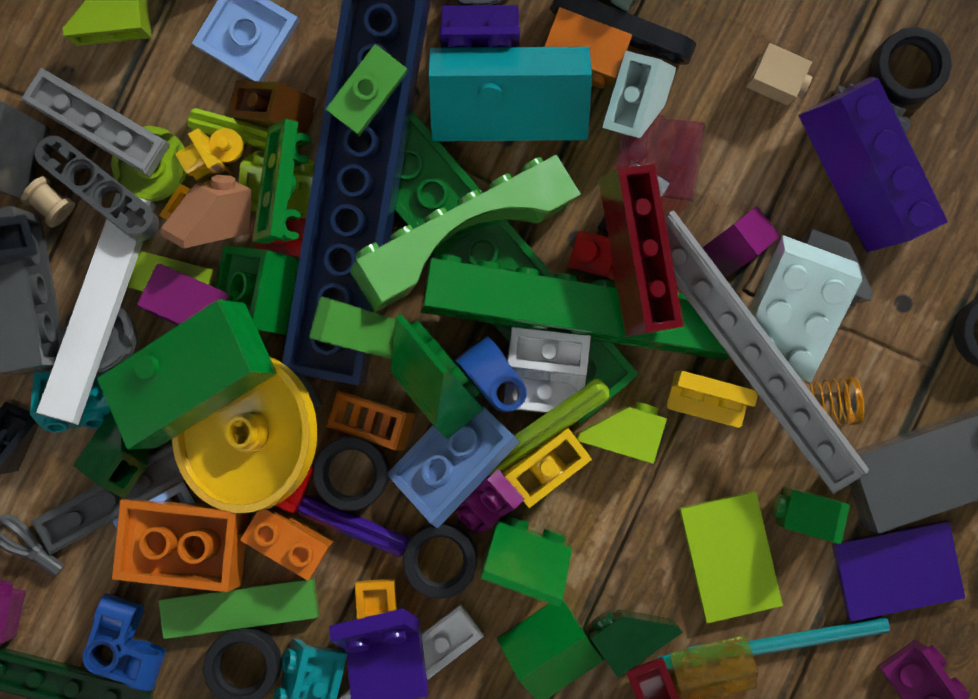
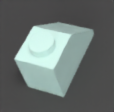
M625 51L602 128L640 139L664 108L676 67L657 58Z

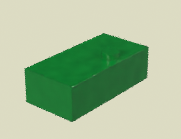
M218 299L97 379L128 450L158 448L274 376L277 372L246 304Z

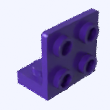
M519 5L442 6V27L439 28L441 48L519 47Z
M402 608L329 626L330 642L344 648L347 653L351 699H423L428 697L429 691L419 618Z

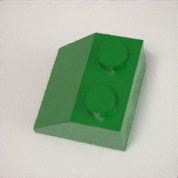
M223 245L215 288L226 292L229 295L228 301L245 303L257 330L287 336L300 258L269 250Z

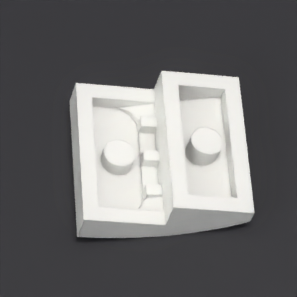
M512 327L508 363L524 382L527 391L525 402L516 410L547 413L585 387L591 336ZM506 383L504 404L512 405L517 399V390L512 384Z

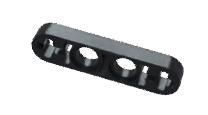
M553 0L550 6V11L557 15L558 9L561 7L632 34L630 46L677 64H690L697 46L694 40L683 34L596 0Z

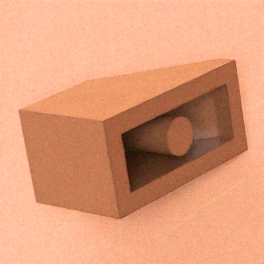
M216 175L211 178V181L195 184L162 226L161 236L182 248H188L250 234L251 189L236 182L234 177L228 175Z

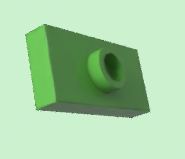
M375 44L326 110L360 136L409 71Z

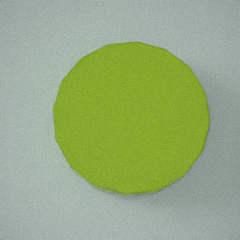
M150 125L144 126L143 128L170 144L168 150L151 177L112 156L113 178L140 199L149 200L154 204L170 200L178 186L181 184L185 186L188 181L189 175L186 174L175 153L184 149L185 146L178 137L164 128Z

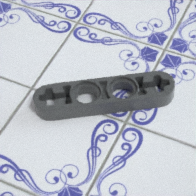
M49 136L38 143L35 149L36 161L48 173L122 232L136 241L148 240L156 234L159 228V219L155 212L71 144L59 136ZM53 151L60 153L68 161L65 167L50 157ZM82 169H90L92 171L90 181L85 185L76 186L74 177L77 172ZM112 190L119 191L120 199L115 206L111 208L102 207V198L107 192ZM129 209L146 221L142 227L135 225L125 215Z

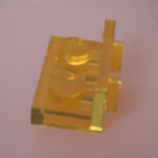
M739 636L671 653V662L676 676L679 699H715L757 688L758 669L746 636Z

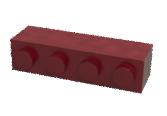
M653 163L616 168L599 177L598 181L625 335L629 337L684 327L656 165Z

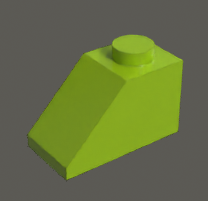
M85 0L63 27V36L75 46L152 38L148 0Z
M636 402L635 409L625 406L578 431L576 439L579 442L654 464L667 418L657 416L659 408Z

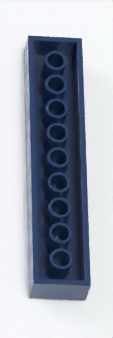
M342 0L282 361L295 374L361 385L367 380L371 354L310 338V333L320 297L374 312L350 270L357 259L356 254L360 250L373 243H377L381 247L390 242L431 0ZM376 44L405 66L409 72L359 136L330 114L326 108Z

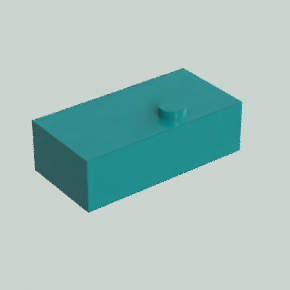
M430 48L429 92L432 141L588 140L592 86L590 48Z

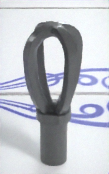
M12 515L0 516V524L5 525L14 532L30 549L14 542L1 531L0 548L13 555L27 557V560L35 562L52 576L56 577L65 564L53 555H49L43 549L44 546L38 543L31 530L18 518Z

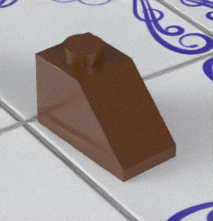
M236 80L226 116L267 128L286 118L298 122L297 133L307 134L308 127L313 120L316 98L280 82Z

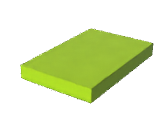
M756 491L679 508L706 623L783 606Z

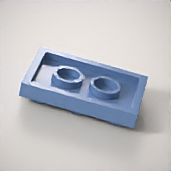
M479 401L478 403L483 407V410L453 436L447 439L432 426L388 472V477L436 528L441 526L520 442Z

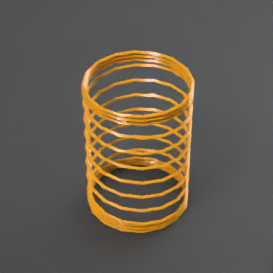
M848 377L846 381L844 378H840L839 383L832 379L830 386L827 380H823L822 389L817 380H815L813 388L810 382H806V386L809 383L814 397L816 382L818 383L822 407L825 411L823 387L824 382L827 383L831 403L830 418L832 419L833 412L837 420L836 426L838 424L845 426L846 423L849 425L861 424L864 417V399L860 383L856 377ZM841 380H843V381H844V384H845V387H844V399H845V406H846V411H847V419H846V416H845V414H844L843 407H842V403H841V396H840V382H841ZM851 380L853 381L856 393V417L853 415L850 400ZM833 381L836 383L839 396V418L836 416L832 400ZM841 411L846 421L845 424L839 422Z

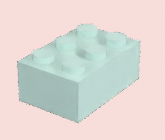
M782 235L751 302L749 311L798 376L804 381L812 382L862 282L858 263Z

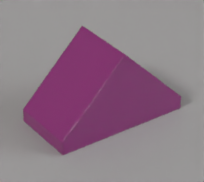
M756 206L702 248L724 278H727L762 253L780 235L759 207Z

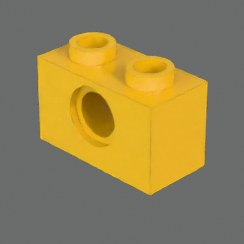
M567 427L503 471V474L525 499L524 503L530 508L589 463L592 458Z

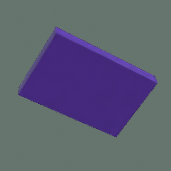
M943 520L844 540L841 544L832 543L846 616L850 621L965 598L949 521Z

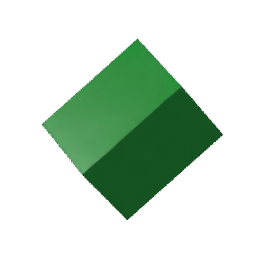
M564 599L561 607L548 603L497 637V641L518 680L535 699H548L604 661Z

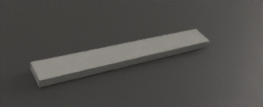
M675 211L669 212L664 217L677 287L833 494L867 475L869 468Z

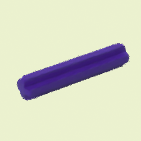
M305 496L298 509V514L301 517L397 557H401L404 554L409 538L403 534L345 510H340L311 496Z

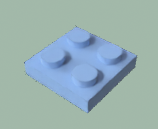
M218 0L192 41V44L197 49L250 81H264L300 20L297 16L270 0Z

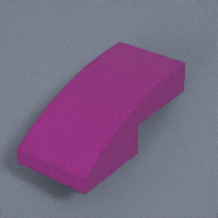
M496 470L485 478L456 509L458 512L457 516L467 529L475 531L479 535L491 528L501 517L513 511L525 499L499 470Z

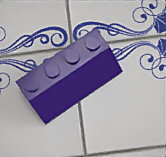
M869 77L798 115L866 252L911 241L948 222L879 78Z

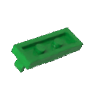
M285 118L268 127L253 242L268 244L277 240L288 242L299 237L298 233L289 231L285 223L286 219L290 221L300 219L301 213L295 209L287 210V204L296 187V177L293 175L294 166H300L309 160V157L302 156L296 151V144L304 146L311 143V137L305 133H297L298 122Z

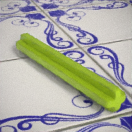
M600 379L593 380L514 435L520 442L489 475L496 470L502 473L607 401L610 397L608 387Z

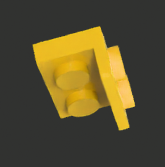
M675 371L666 408L740 428L747 406L755 407L758 393L756 390L693 373Z

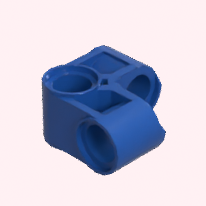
M486 336L454 360L463 374L479 389L496 410L511 412L521 407L525 402L527 391L524 382L489 337ZM500 384H512L517 390V399L512 405L502 404L498 400L496 391Z
M108 593L103 595L96 609L92 623L93 627L83 652L84 666L88 671L119 681L134 689L144 691L154 689L166 649L152 642L133 639L143 615L144 605ZM99 645L110 647L114 655L113 661H105L100 657L98 652Z

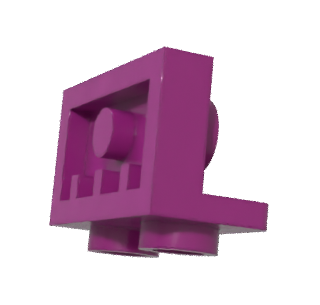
M916 639L878 665V668L900 699H968L970 697L963 684L956 677L950 679L943 669L947 662L941 653L933 645L927 647Z

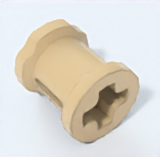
M42 176L32 181L25 188L20 200L26 206L32 205L45 217V223L53 228L61 224L71 214L75 202L70 198H63L50 186V180Z

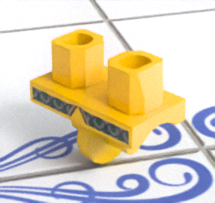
M197 128L188 133L193 143L175 153L186 174L189 176L193 175L195 180L200 183L213 174L233 175L230 168L224 163H232L238 160L244 151V143L241 136L229 128L217 130L210 138Z

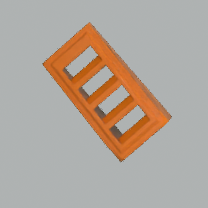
M337 390L326 427L354 437H361L369 442L395 451L404 450L412 429L415 414ZM350 402L354 404L349 424H345L343 420ZM365 407L369 410L363 429L358 426ZM380 412L384 415L377 434L373 431ZM394 417H395V418H397V419H396V423H395V426H394V429H393V432H392V436H391V438H390V437H388V436H389V433H390V430H391V427H392V423H393V420H394Z

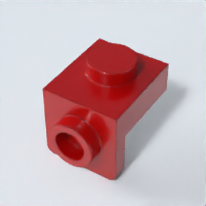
M578 231L567 268L576 272L605 278L616 283L609 238Z

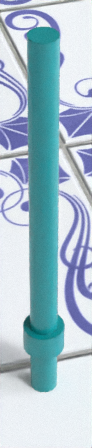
M882 617L704 648L703 645L687 647L685 652L657 656V658L663 657L668 671L687 667L694 671L705 669L707 664L889 633L890 625L888 619Z

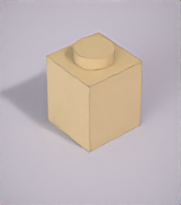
M769 43L761 52L746 88L788 106L797 96L802 98L805 95L812 80V76L807 74L812 61Z

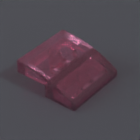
M658 114L640 139L626 134L621 135L616 168L635 166L637 162L642 165L655 163L657 174L671 181L662 197L694 201L705 133L704 122L665 119L664 115Z

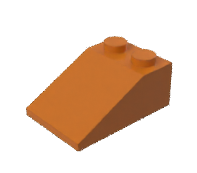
M121 499L112 579L230 592L242 586L246 544L240 541L248 528L249 513H232L219 510L209 504Z

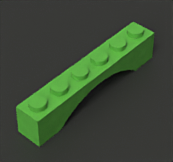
M557 154L545 161L541 157L533 159L521 168L522 173L514 177L507 173L497 178L489 185L491 189L482 194H479L477 190L466 194L457 201L459 206L448 212L445 207L437 209L424 219L425 224L415 229L411 225L399 229L390 236L392 241L381 247L377 243H373L360 250L356 254L357 259L350 272L373 311L377 312L408 295L417 284L423 266L430 254L442 242L457 232L479 223L495 220H521L539 224L568 208L581 193Z

